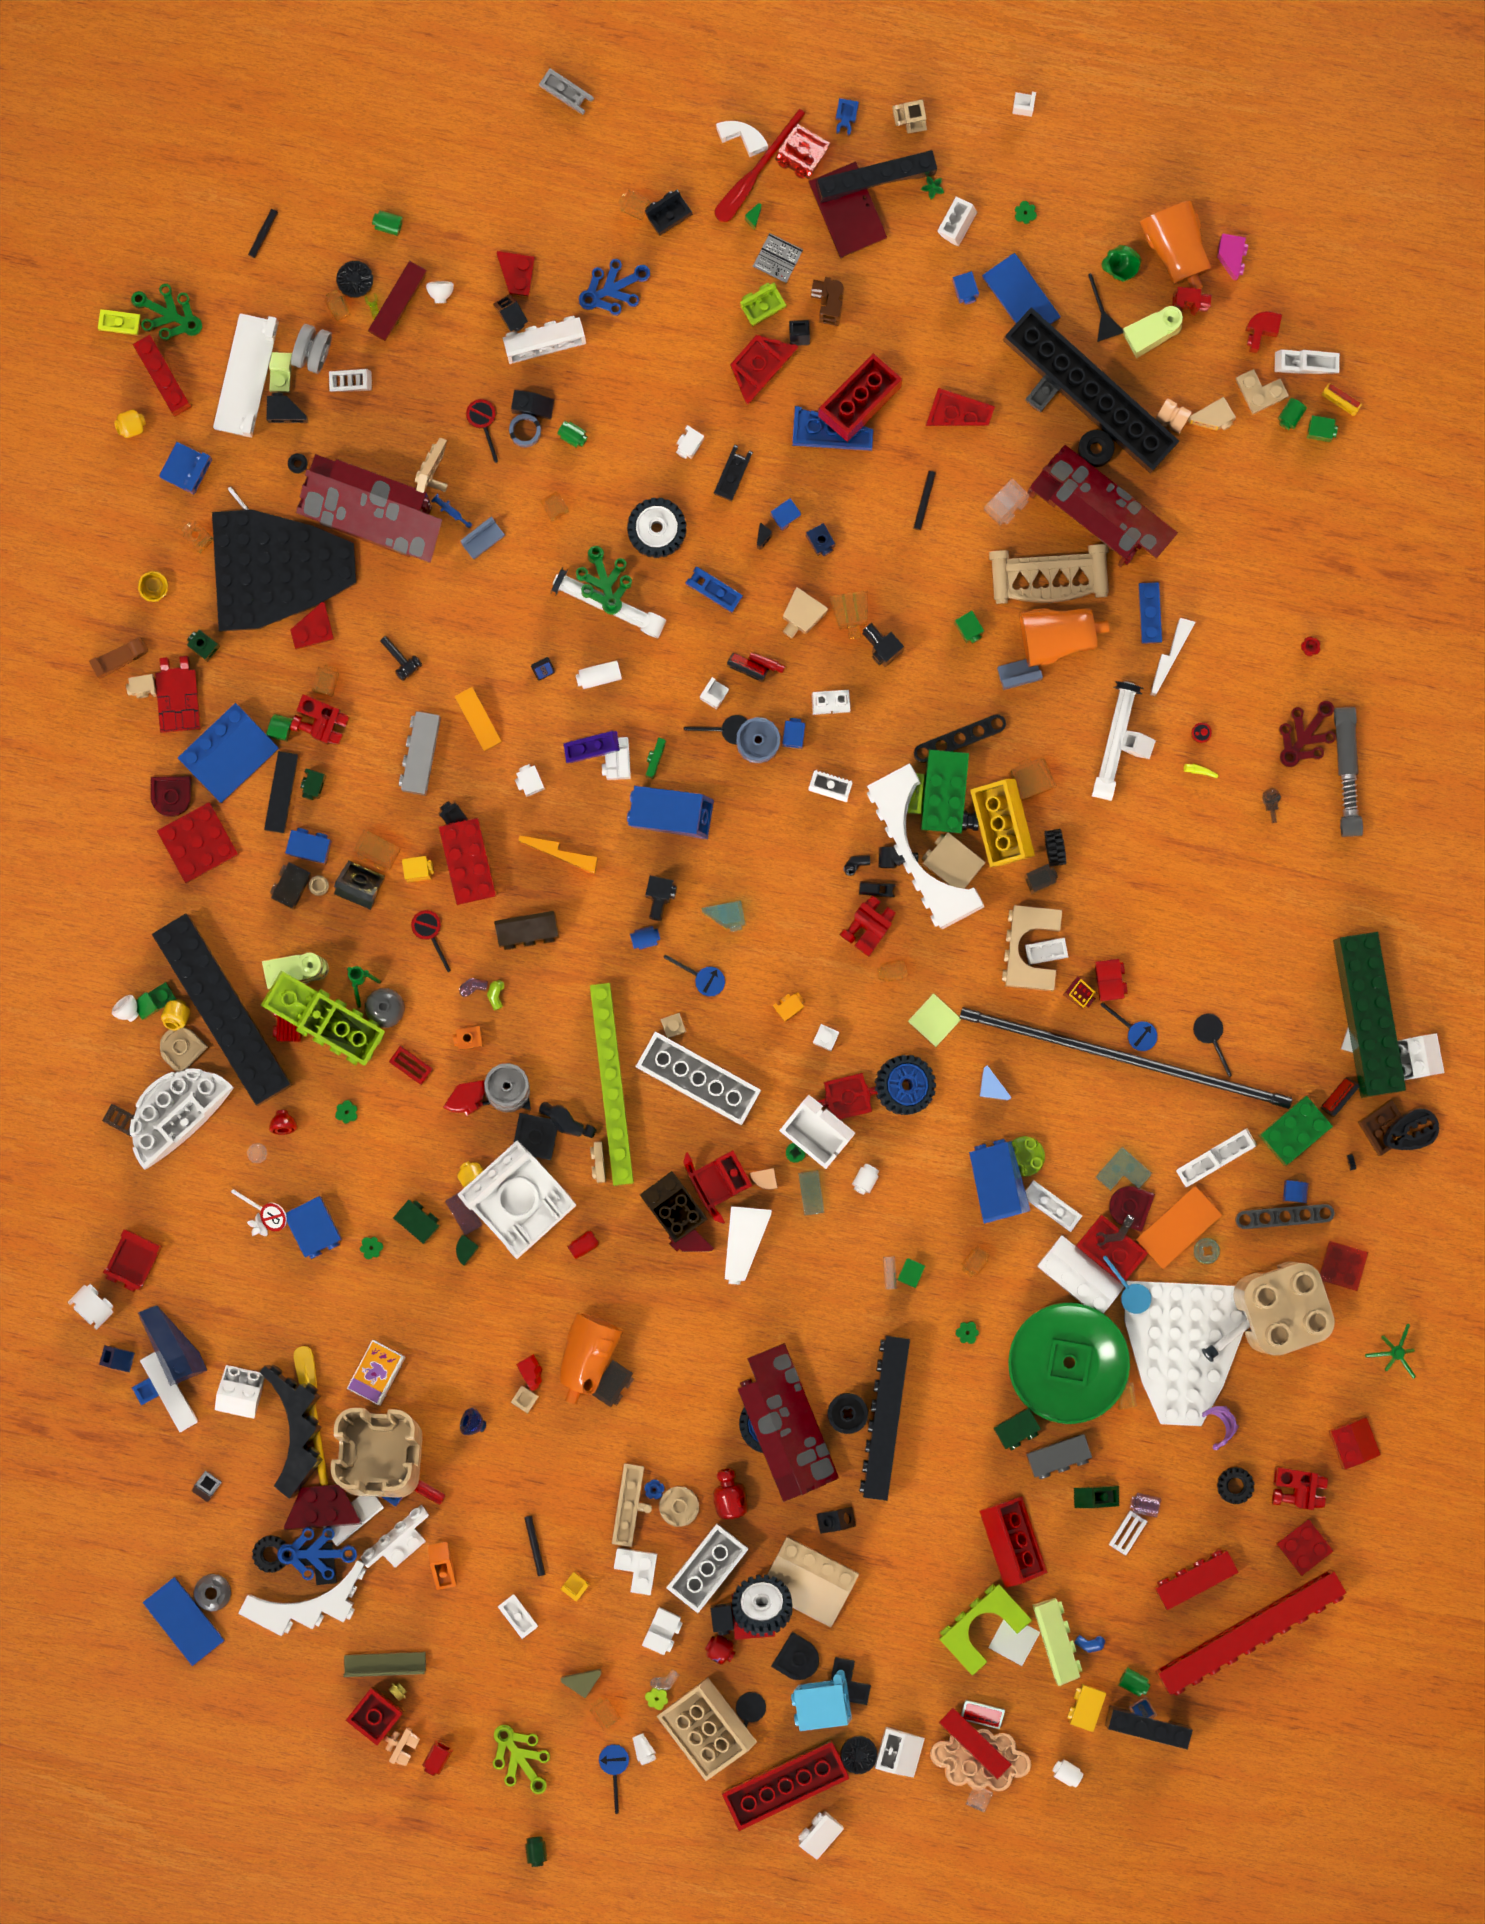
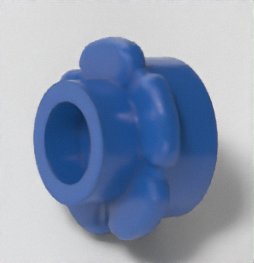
M656 1479L651 1480L644 1487L645 1494L650 1499H659L662 1497V1492H664V1486Z

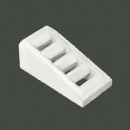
M368 369L329 371L330 392L372 390V372ZM353 375H356L355 386H353ZM337 376H340V387H337ZM345 376L348 377V386H345Z

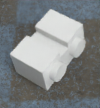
M659 1607L642 1646L662 1655H665L666 1651L670 1653L675 1642L671 1640L674 1632L679 1633L683 1624L680 1622L681 1616Z

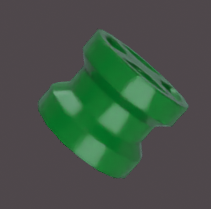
M791 1143L786 1148V1157L790 1162L798 1163L804 1159L805 1152L795 1143Z

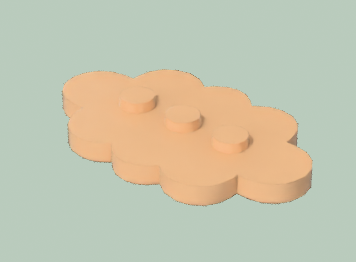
M979 1729L977 1731L1012 1764L998 1780L952 1735H950L949 1741L935 1743L930 1752L932 1762L938 1767L946 1768V1778L951 1784L962 1786L968 1783L975 1790H982L988 1786L994 1791H1003L1011 1785L1012 1778H1021L1027 1775L1031 1768L1029 1756L1024 1752L1016 1751V1743L1013 1737L1006 1733H999L994 1736L987 1729Z

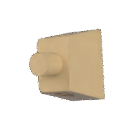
M797 587L783 615V619L788 622L783 633L790 638H793L798 630L807 634L826 615L828 608Z

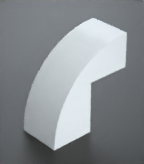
M725 121L716 124V129L722 143L741 136L749 157L768 150L766 140L752 126L738 121Z

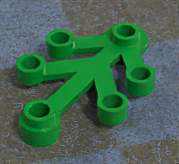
M162 284L159 288L161 295L164 296L167 308L149 300L145 293L137 291L132 295L131 302L136 308L146 307L163 316L153 320L144 319L141 323L144 331L150 332L153 328L171 322L180 324V326L170 330L162 328L159 331V336L164 341H168L171 337L182 333L195 336L201 332L202 322L198 317L193 316L188 294L182 292L177 296V301L182 305L185 317L177 313L171 295L172 288L168 284ZM164 287L169 288L168 293L162 292ZM137 296H142L141 302H136ZM182 296L187 297V300L185 302L180 301V298ZM150 322L151 327L148 329L144 328V324ZM191 322L196 324L193 329L188 327ZM164 331L169 332L167 337H162Z
M593 546L588 550V560L595 564L599 579L588 574V570L584 567L576 570V578L579 581L589 583L581 588L583 597L591 598L602 604V608L607 614L614 615L621 610L622 601L620 599L625 591L632 586V579L628 575L622 576L620 578V586L613 594L611 588L621 572L626 570L627 563L622 558L617 559L613 571L607 577L603 564L604 551L599 546ZM618 564H623L624 566H623V567H618L617 565H618ZM583 572L585 575L580 576L579 573ZM591 585L603 590L605 596L594 592ZM588 589V590H590L591 592L586 593V592H584V590Z

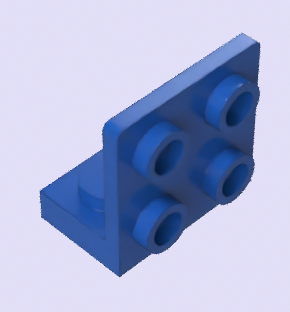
M176 442L159 477L195 495L212 462V458L205 453L201 454Z

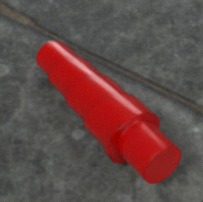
M752 652L749 656L750 660L773 672L783 673L785 666L779 664V661Z

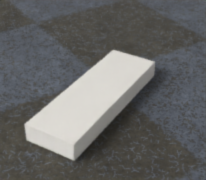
M1034 1180L1025 1191L1028 1202L1069 1232L1073 1230L1082 1217L1081 1214Z

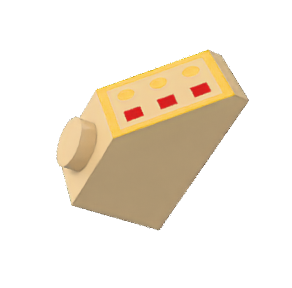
M1222 397L1189 416L1188 422L1216 431L1221 428L1226 430L1233 425L1236 416L1225 398Z

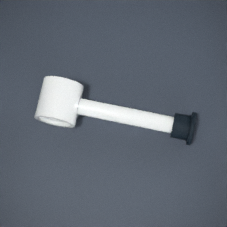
M1248 1318L1215 1345H1210L1206 1349L1203 1348L1204 1356L1210 1362H1213V1358L1219 1354L1220 1350L1250 1328Z

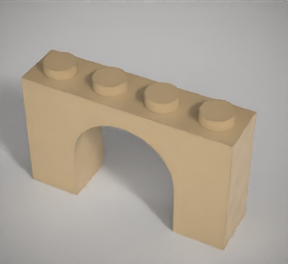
M1017 905L1013 906V910H1009L1008 922L1012 923L1011 930H1007L1006 941L1010 943L1009 950L1005 949L1004 954L1007 970L1003 969L1002 981L1005 982V986L1054 991L1056 970L1033 968L1025 964L1019 955L1018 944L1020 938L1031 930L1059 932L1062 910Z

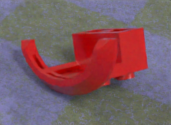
M734 1151L717 1158L696 1171L690 1155L686 1152L683 1163L696 1192L713 1220L724 1224L725 1221L715 1206L750 1188L752 1184Z

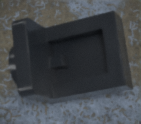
M448 801L440 807L439 816L443 818L446 824L468 819L456 801L452 803Z

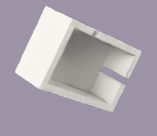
M808 1095L779 1131L827 1169L854 1136L855 1132L827 1109L821 1110L823 1106Z

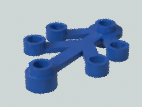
M613 259L610 262V270L604 288L598 291L596 289L599 280H602L604 277V272L599 267L594 268L588 290L583 291L579 296L580 306L586 310L598 307L610 311L613 316H617L621 313L620 304H611L600 300L605 296L627 302L630 307H636L639 304V297L637 295H629L618 290L636 281H647L650 277L649 268L646 265H639L635 268L633 274L614 283L617 272L622 268V263L619 259ZM614 262L619 263V267L616 269L612 267ZM596 271H600L602 275L600 277H596L594 273ZM641 271L646 273V276L643 278L638 275ZM587 297H591L593 299V301L589 304L585 302V299ZM632 297L637 299L635 304L629 302ZM612 307H619V311L613 312Z
M305 1527L302 1530V1535L292 1544H284L278 1549L277 1556L281 1563L292 1564L305 1580H311L314 1576V1571L311 1567H305L298 1558H307L322 1573L324 1579L331 1580L334 1577L333 1568L327 1567L319 1558H342L344 1562L351 1563L355 1561L357 1552L351 1545L344 1546L342 1549L318 1550L334 1537L335 1533L331 1527H325L322 1535L309 1548L298 1550L307 1540H311L314 1537V1530L311 1527ZM307 1530L312 1532V1535L309 1537L304 1535ZM327 1530L332 1531V1535L329 1537L325 1536V1531ZM351 1550L352 1555L346 1556L345 1551ZM290 1551L291 1556L285 1557L284 1552ZM307 1570L312 1572L309 1577L304 1575V1572ZM330 1570L332 1574L331 1576H325L324 1572Z

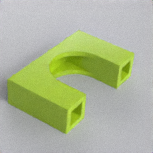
M999 1583L996 1586L991 1584L984 1591L986 1595L982 1599L977 1597L969 1605L971 1607L966 1613L962 1611L954 1619L956 1623L951 1627L947 1625L940 1631L941 1636L939 1640L972 1676L987 1663V1660L969 1640V1626L975 1617L983 1613H995L1002 1617L1017 1634L1032 1621Z

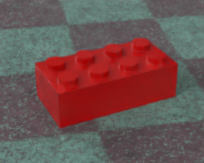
M873 353L819 407L818 417L848 442L902 387V378Z
M476 817L439 826L456 905L495 897L496 891L479 818Z

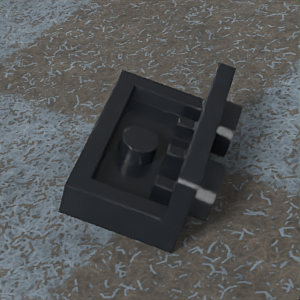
M678 189L666 193L663 199L651 203L645 210L647 219L659 236L693 215Z

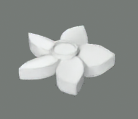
M259 1213L255 1216V1221L250 1220L247 1222L249 1226L253 1227L251 1231L252 1236L258 1233L263 1236L268 1235V1231L262 1223Z

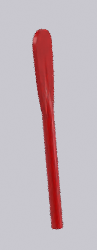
M799 109L752 171L741 178L716 206L715 216L719 221L728 222L734 217L751 192L759 173L805 115L803 110Z

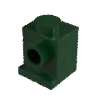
M305 768L307 778L303 777L300 786L303 789L302 797L312 801L314 798L319 799L326 775Z

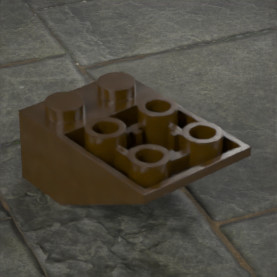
M673 1171L640 1194L675 1243L708 1220Z

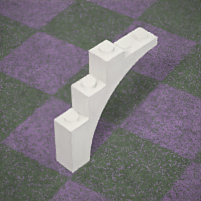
M357 1560L349 1574L336 1587L319 1597L303 1602H270L249 1594L238 1614L280 1636L284 1632L288 1634L293 1625L291 1619L311 1629L315 1625L319 1627L324 1618L321 1615L322 1612L341 1622H344L346 1618L350 1620L355 1609L352 1608L354 1603L348 1600V1597H353L357 1590V1587L354 1585L357 1579L362 1580L367 1569L364 1568L363 1561Z

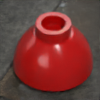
M287 1110L276 1111V1115L272 1118L269 1125V1131L276 1135L291 1134L297 1129L295 1119L288 1114Z

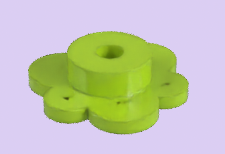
M652 1688L651 1692H647L645 1695L648 1706L654 1707L657 1710L663 1709L664 1705L668 1703L667 1692L664 1689Z

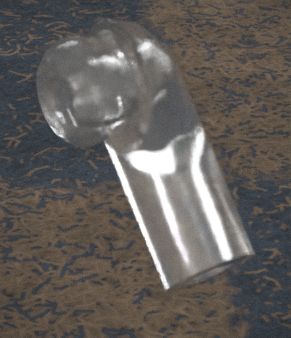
M672 1669L667 1677L652 1678L650 1685L658 1690H669L680 1674Z

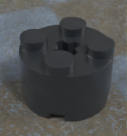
M843 1393L836 1396L830 1402L827 1416L831 1426L836 1431L852 1434L861 1430L866 1424L868 1409L865 1402L859 1396L852 1393ZM851 1408L852 1418H843L844 1413L842 1411Z

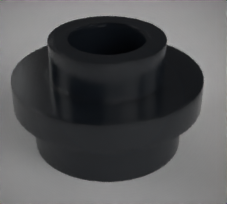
M293 454L288 459V467L293 473H302L308 466L307 459L302 454ZM301 461V466L295 467L294 463Z

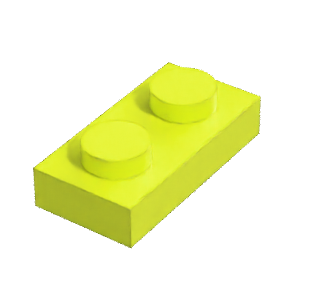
M100 309L98 330L138 335L141 316L140 314Z

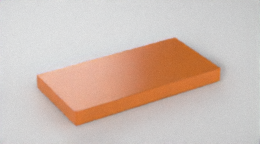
M1194 1186L1145 1230L1136 1241L1163 1270L1215 1223L1222 1214Z

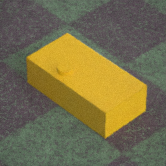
M1005 779L971 789L990 867L1003 866L1034 857L1035 853L1016 779Z

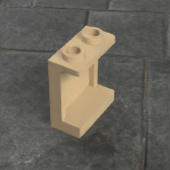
M947 833L945 836L941 834L935 841L937 845L933 851L929 849L922 857L924 860L922 865L931 870L948 885L965 889L985 862L950 833Z

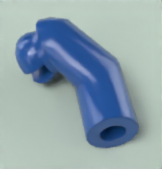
M1078 1635L1074 1643L1086 1652L1091 1653L1101 1651L1104 1648L1105 1639L1097 1636L1095 1640L1088 1641Z

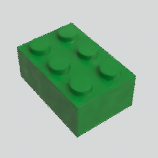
M1304 1096L1258 1136L1280 1162L1287 1166L1333 1126L1307 1096Z

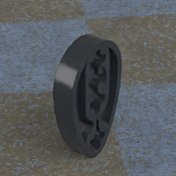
M1412 1109L1392 1123L1383 1137V1142L1386 1147L1396 1150H1414L1432 1144L1438 1136V1120L1429 1110ZM1427 1121L1432 1122L1429 1127L1421 1128V1132L1414 1131L1412 1135L1407 1134L1410 1131L1409 1128H1417L1418 1124L1423 1125ZM1392 1136H1401L1395 1140V1143H1390Z

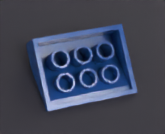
M235 703L194 741L178 759L222 803L279 748Z

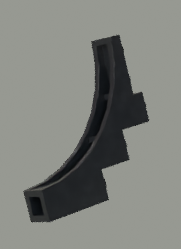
M266 1365L260 1373L272 1384L281 1398L288 1418L290 1435L287 1460L274 1487L290 1499L298 1494L323 1460L319 1456L318 1450L311 1446L310 1448L308 1447L322 1427L318 1425L319 1421L312 1415L307 1416L321 1395L317 1393L318 1389L312 1384L305 1383L297 1387V1382L290 1377H284L281 1374L282 1370L275 1365Z

